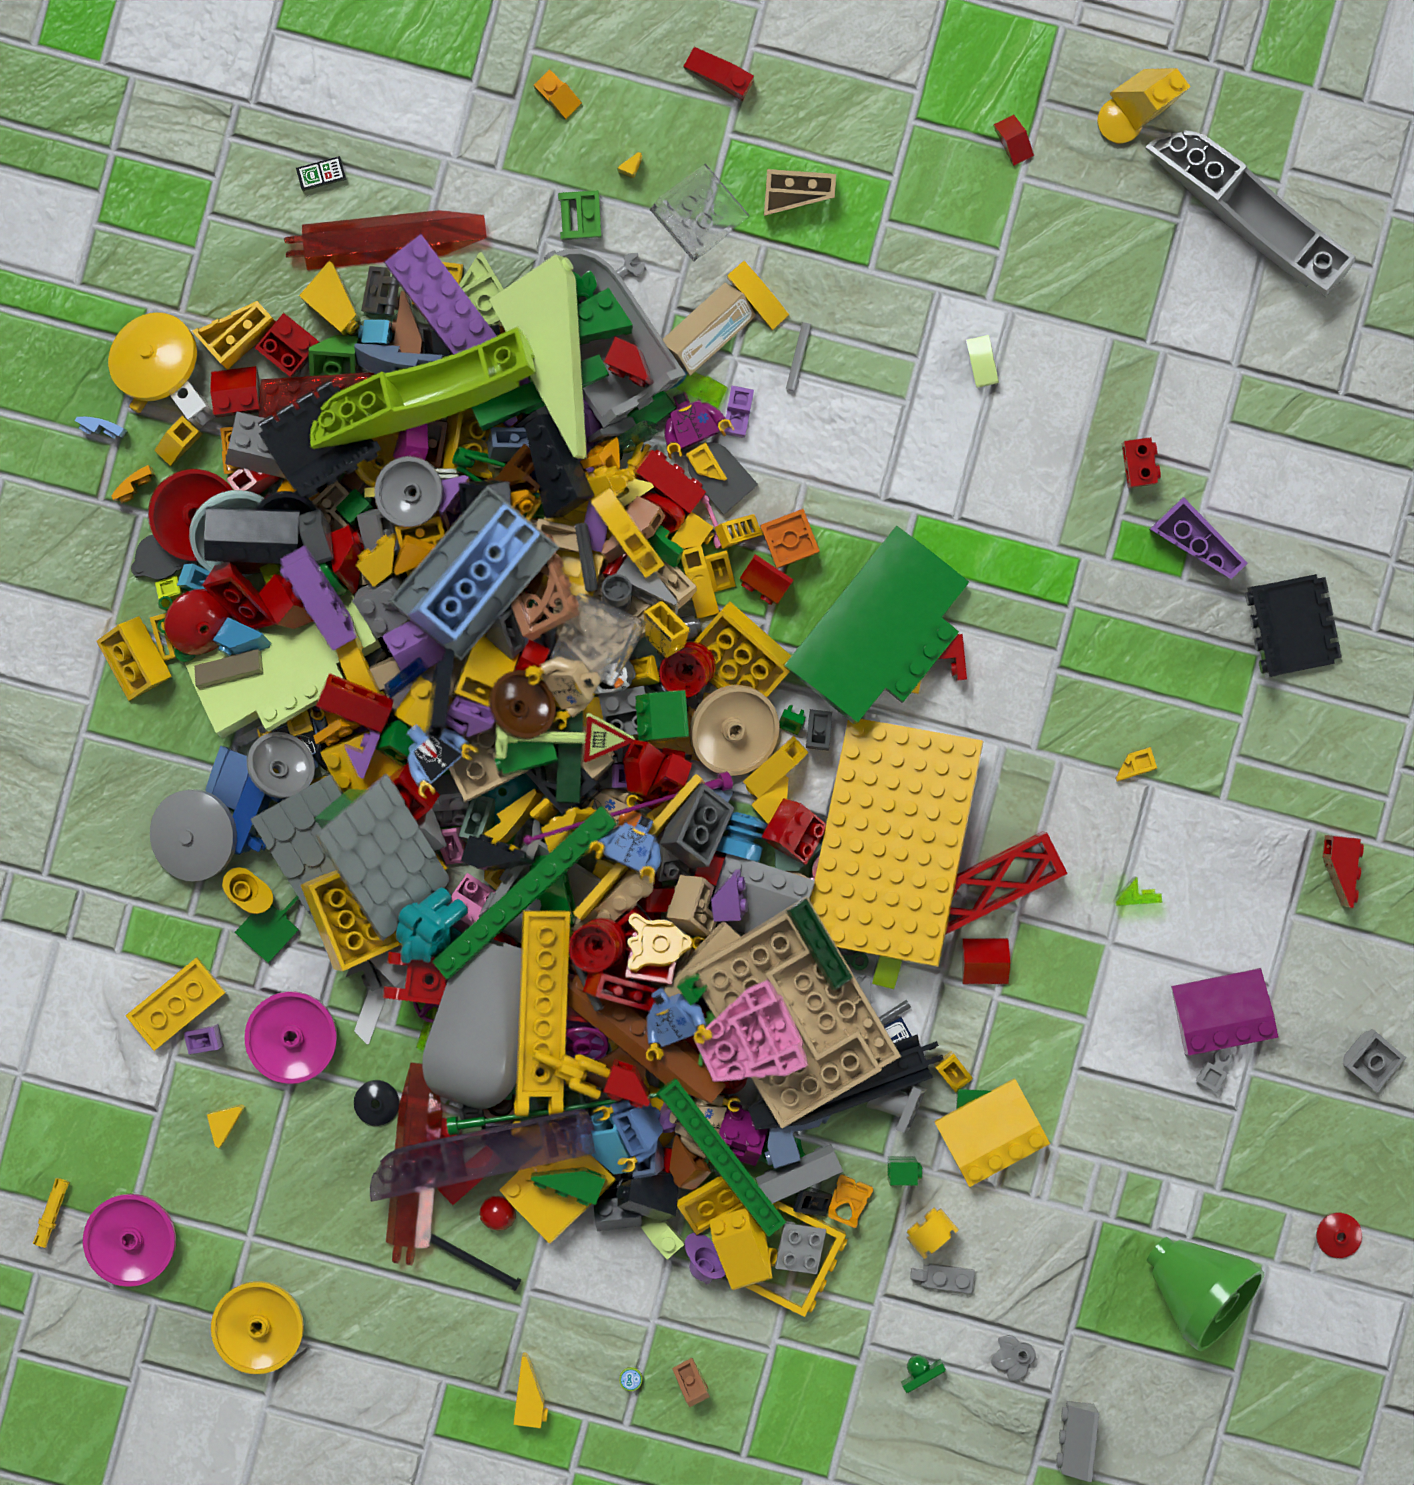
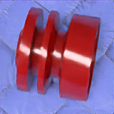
M686 642L682 649L662 661L659 669L660 680L667 691L685 690L686 697H691L704 688L713 678L716 670L715 659L706 646L697 642ZM692 664L694 668L689 669L688 666Z
M602 917L593 919L574 931L569 941L570 957L575 965L583 971L592 973L603 971L618 961L625 952L627 942L625 933L620 925L611 919ZM600 939L603 941L602 947L598 945Z

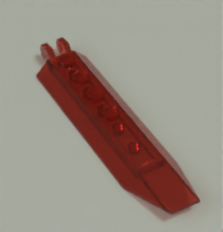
M435 210L303 224L302 236L285 237L284 241L286 244L303 243L304 250H289L286 252V258L304 257L307 270L322 269L328 261L335 267L385 262L420 234H422L437 256L447 255L486 239L487 236L484 215Z
M413 1062L410 1063L399 1103L386 1242L394 1245L392 1262L399 1264L402 1246L408 1247L406 1264L411 1266L414 1263L416 1248H430L443 1116L440 1096L433 1093L426 1084L422 1064Z

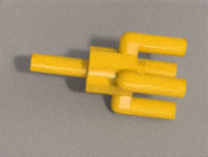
M536 1050L532 1057L534 1060L556 1068L555 1076L565 1079V1082L572 1090L594 1099L599 1098L601 1091L596 1089L597 1086L584 1081L587 1072L590 1071L605 1078H608L610 1074V1069H607L605 1064L581 1054H577L575 1058L563 1054L560 1059H556Z

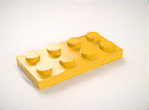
M196 957L125 1016L155 1051L223 996L226 991L200 959Z

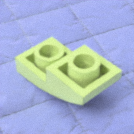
M989 335L968 339L967 346L976 388L999 383Z

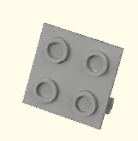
M786 1221L783 1225L775 1268L817 1274L826 1229L796 1225L794 1222Z

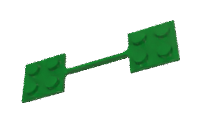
M296 895L283 910H278L271 904L270 908L263 913H252L234 933L269 963L299 930L288 920L286 915L287 911L299 897Z

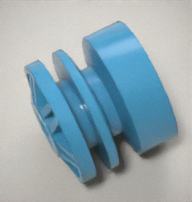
M732 812L729 819L731 823L725 828L728 834L727 836L722 835L716 851L759 862L763 847L755 844L754 839H762L761 836L763 834L756 833L757 828L766 829L768 824L757 817Z

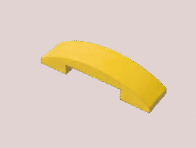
M356 633L357 637L336 649L344 674L348 681L378 694L385 695L383 691L380 692L361 651L363 646Z

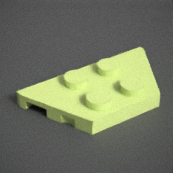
M480 252L459 286L488 324H498L500 319L489 299L504 289L484 255Z

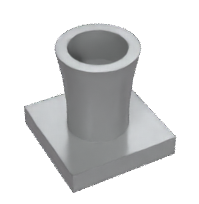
M919 1085L913 1086L910 1094L898 1090L868 1101L867 1108L880 1110L899 1117L900 1120L896 1130L906 1133L910 1131L926 1088Z

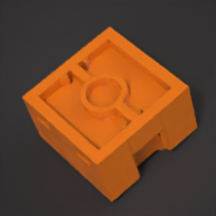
M804 509L760 525L777 569L820 552Z

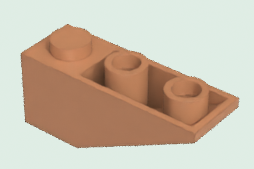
M401 291L400 297L397 296L399 300L398 307H395V310H398L397 319H393L392 333H395L394 342H390L389 346H400L401 353L423 354L424 341L407 295L404 291Z
M639 496L628 505L626 510L646 539L654 535L665 518L659 506ZM614 535L604 543L601 552L608 563L626 553Z

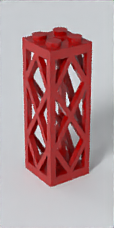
M1042 831L958 873L953 897L961 884L984 885L986 887L972 909L950 908L949 914L963 916L951 922L948 920L945 935L1068 874L1048 833ZM1039 843L1043 853L1025 852L1024 850ZM1015 857L1039 859L1025 882L1001 880ZM1000 863L991 879L970 878ZM1049 863L1052 871L1041 876ZM996 887L1017 888L987 903Z

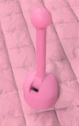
M704 495L701 498V502L705 504L712 523L716 527L718 523L709 504L710 498ZM715 533L713 543L716 549H720L722 546Z

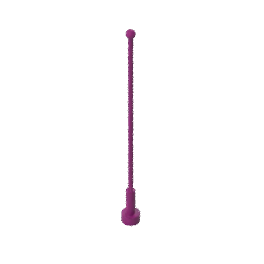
M728 771L717 774V779L704 783L711 790L720 788L722 791L733 788L732 778ZM678 793L610 814L612 817L669 801L674 799ZM584 821L532 837L527 835L523 841L526 845H530L535 840L578 828Z

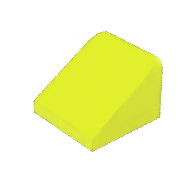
M177 575L155 582L159 599L163 596H168L174 602L183 594L181 587L177 586ZM163 599L161 601L162 606L167 608L169 601Z

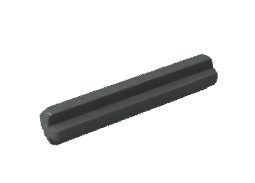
M578 523L575 525L584 586L586 591H595L598 589L588 525L587 523Z

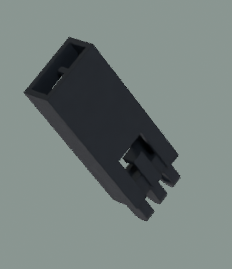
M452 649L445 651L442 660H438L433 672L425 736L441 738L446 726L454 651Z

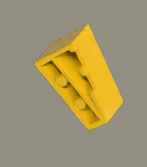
M255 301L231 312V315L220 320L211 321V324L200 329L196 328L192 332L228 370L265 336L276 321L258 301Z

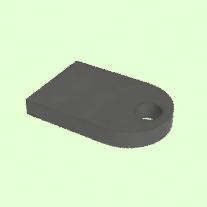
M708 442L706 444L727 480L722 481L698 475L689 460L688 471L691 478L693 477L703 484L702 489L706 491L705 494L725 515L758 486V483L727 448L718 443Z

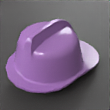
M695 1233L689 1234L684 1241V1246L690 1258L689 1269L691 1274L705 1284L711 1283L713 1279L724 1277L726 1274L710 1238L701 1233L698 1235Z

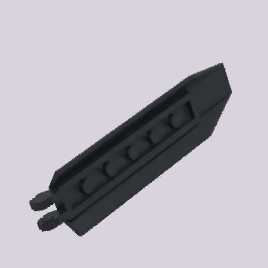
M918 1034L894 1042L901 1057L882 1067V1070L787 1126L805 1125L933 1078L928 1065L944 1060L943 1056L936 1055L926 1060L923 1052L935 1049L939 1046L938 1042L936 1041L921 1047ZM764 1098L748 1107L755 1130L780 1127Z

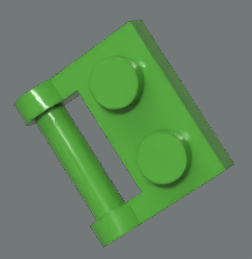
M599 190L558 193V201H561L562 219L560 240L601 238ZM571 200H576L578 231H571Z

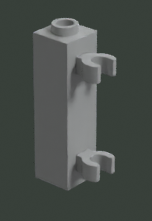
M832 1145L814 1149V1152L801 1157L799 1162L765 1171L763 1175L756 1178L758 1186L771 1203H774L843 1172Z

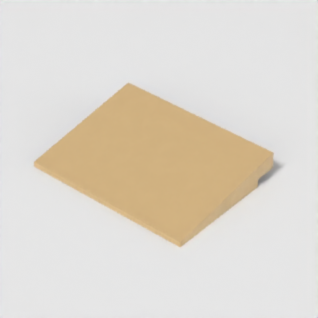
M807 896L802 899L807 898L853 977L837 990L832 991L786 912L798 902L688 970L690 976L694 974L700 975L699 980L695 981L697 987L707 985V989L702 996L715 1018L722 1014L746 989L766 980H769L775 987L777 994L783 997L802 1038V1048L808 1065L784 1076L751 1077L781 1128L881 1071L882 1067L901 1057Z

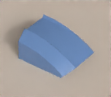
M220 746L206 786L207 792L215 795L227 807L234 810L249 777L247 756L233 751L226 746Z

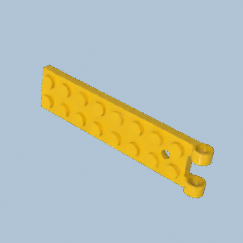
M523 911L516 1098L514 1101L515 1116H528L529 1097L550 1096L548 1102L550 1116H562L564 1079L555 1076L556 1068L534 1060L532 1057L536 1050L556 1059H560L565 1054L570 933L569 911ZM537 1069H544V1074L542 1076H537Z

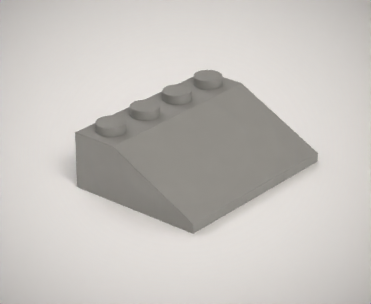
M726 854L715 889L716 893L735 869H740L741 877L744 876L745 878L743 897L748 901V911L745 912L742 920L725 922L734 931L746 934L807 896L810 900L815 881L749 859Z

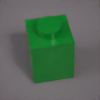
M356 489L336 507L356 529L359 528L357 515L376 508L371 504L374 502L371 497H365L364 492L361 494Z

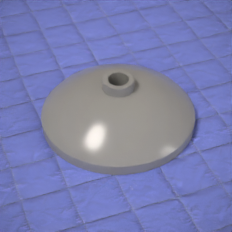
M401 457L391 461L382 469L375 484V500L380 512L387 520L399 526L414 527L424 524L436 514L442 502L443 486L441 478L431 464L420 458ZM415 488L417 494L415 497H412L411 491Z
M272 732L261 736L253 743L247 755V770L251 780L262 792L269 796L287 799L307 788L313 780L315 765L310 750L300 739L288 733ZM273 768H276L279 771V774L275 773L273 771Z

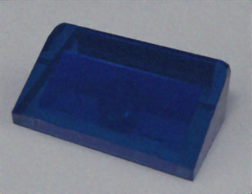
M420 657L415 659L384 684L388 696L393 698L427 671L429 666Z

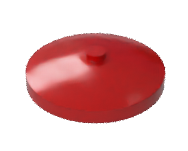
M185 469L165 478L153 492L148 506L149 527L157 543L175 557L189 561H198L192 551L189 538L192 519L202 504L217 494L233 491L232 487L220 476L202 469Z

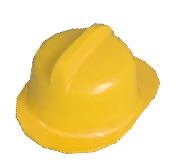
M237 867L232 868L225 874L222 886L224 893L231 903L253 914L263 913L270 908L273 903L271 889L246 868Z

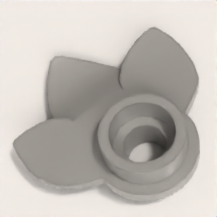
M1014 1336L999 1337L998 1343L1002 1349L994 1354L991 1364L998 1369L1007 1370L1010 1381L1018 1380L1026 1374L1028 1365L1034 1361L1035 1349L1029 1343H1020ZM1022 1351L1026 1352V1353H1027V1357H1026V1358L1021 1357V1356H1020V1352H1022Z

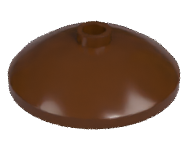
M512 671L504 674L494 683L489 695V708L494 721L505 733L518 739H533L546 732L554 720L556 710L553 694L547 684L541 678L537 684H529L531 676L526 677V671ZM514 706L518 709V713L515 712Z

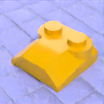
M419 676L393 714L411 727L418 725L425 733L432 683ZM450 696L448 702V710L450 705L454 701V699Z

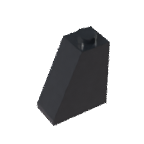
M671 1173L631 1179L619 1185L616 1194L618 1198L617 1207L664 1222L676 1216L679 1187L675 1184Z

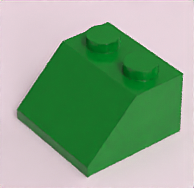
M685 690L635 696L639 741L657 742L689 736Z

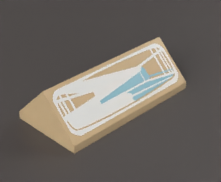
M724 283L662 340L680 367L691 376L753 320L756 315L744 293Z

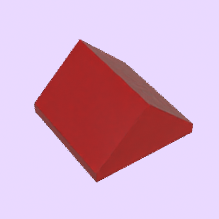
M962 938V984H1009L1011 962L1008 938Z

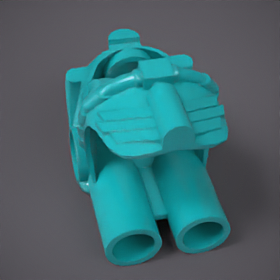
M440 887L419 904L412 903L406 905L398 916L399 923L396 930L397 941L402 944L401 961L403 963H410L412 959H423L425 962H430L431 955L435 956L438 953H442L462 934L453 925L468 914V909L464 902L459 899L452 902L449 892L445 888Z

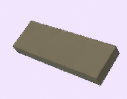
M259 649L195 665V686L201 689L262 673L261 652Z

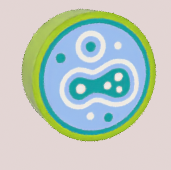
M635 1367L625 1368L620 1374V1385L627 1391L637 1390L642 1384L641 1372Z

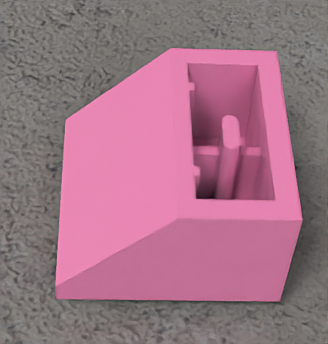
M467 873L451 898L452 902L456 899L464 902L467 906L468 914L456 922L453 927L462 933L465 932L480 918L478 916L489 894L496 891Z

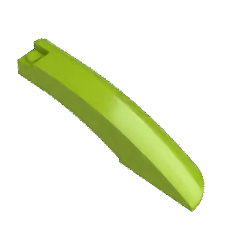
M516 327L477 346L433 362L388 373L382 371L336 393L320 408L322 412L317 421H313L310 434L311 447L316 449L347 444L403 431L453 415L519 387V380L536 373L532 360L535 358L532 348L521 329Z

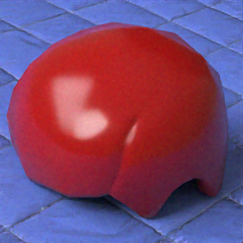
M491 1196L481 1205L479 1215L482 1223L487 1228L502 1231L513 1225L516 1219V1209L505 1197Z

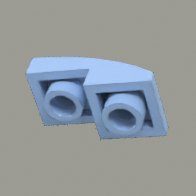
M77 417L75 419L80 424L79 429L89 435L92 432L99 434L104 427L103 432L115 439L117 435L123 438L128 431L114 423L99 418Z

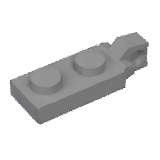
M929 1263V1265L924 1264L923 1269L911 1268L910 1279L920 1280L921 1286H926L927 1288L972 1294L975 1270Z

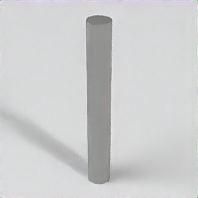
M802 322L786 385V389L790 391H795L811 327L809 323Z

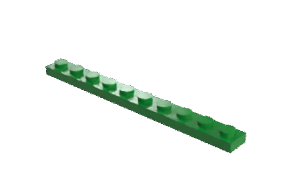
M600 806L432 961L446 979H450L578 862L588 852L592 842H597L618 825L606 808Z

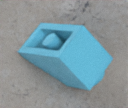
M364 320V325L359 327L358 339H362V344L390 345V342H392V323L389 320Z

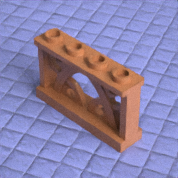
M541 531L555 543L553 537L550 534H546L545 532ZM556 552L547 561L549 567L544 565L539 570V572L549 577L542 600L534 594H524L522 590L511 602L522 636L532 641L541 637V634L580 615L577 609L579 603L570 591L571 582L562 570L564 566L563 561ZM561 599L564 605L563 610L558 614H552L548 610L549 606L559 608L556 606V601ZM530 600H535L538 606L533 603V607L530 608L528 603ZM544 613L546 614V616L549 617L548 619L536 625V622L544 615Z

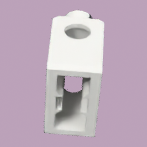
M188 380L179 390L170 395L186 418L199 430L216 417L213 415V409Z

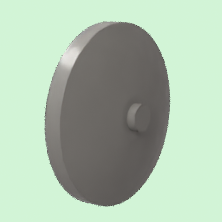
M189 789L168 796L157 807L151 820L150 842L156 859L167 872L185 881H201L216 876L230 863L236 849L237 830L231 812L218 797L207 791Z

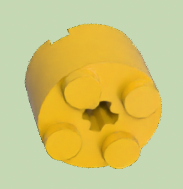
M935 1207L924 1215L926 1220L921 1225L916 1222L907 1230V1240L923 1259L928 1257L927 1251L932 1254L951 1238L950 1232L952 1230L955 1233L959 1230L941 1208L939 1210Z

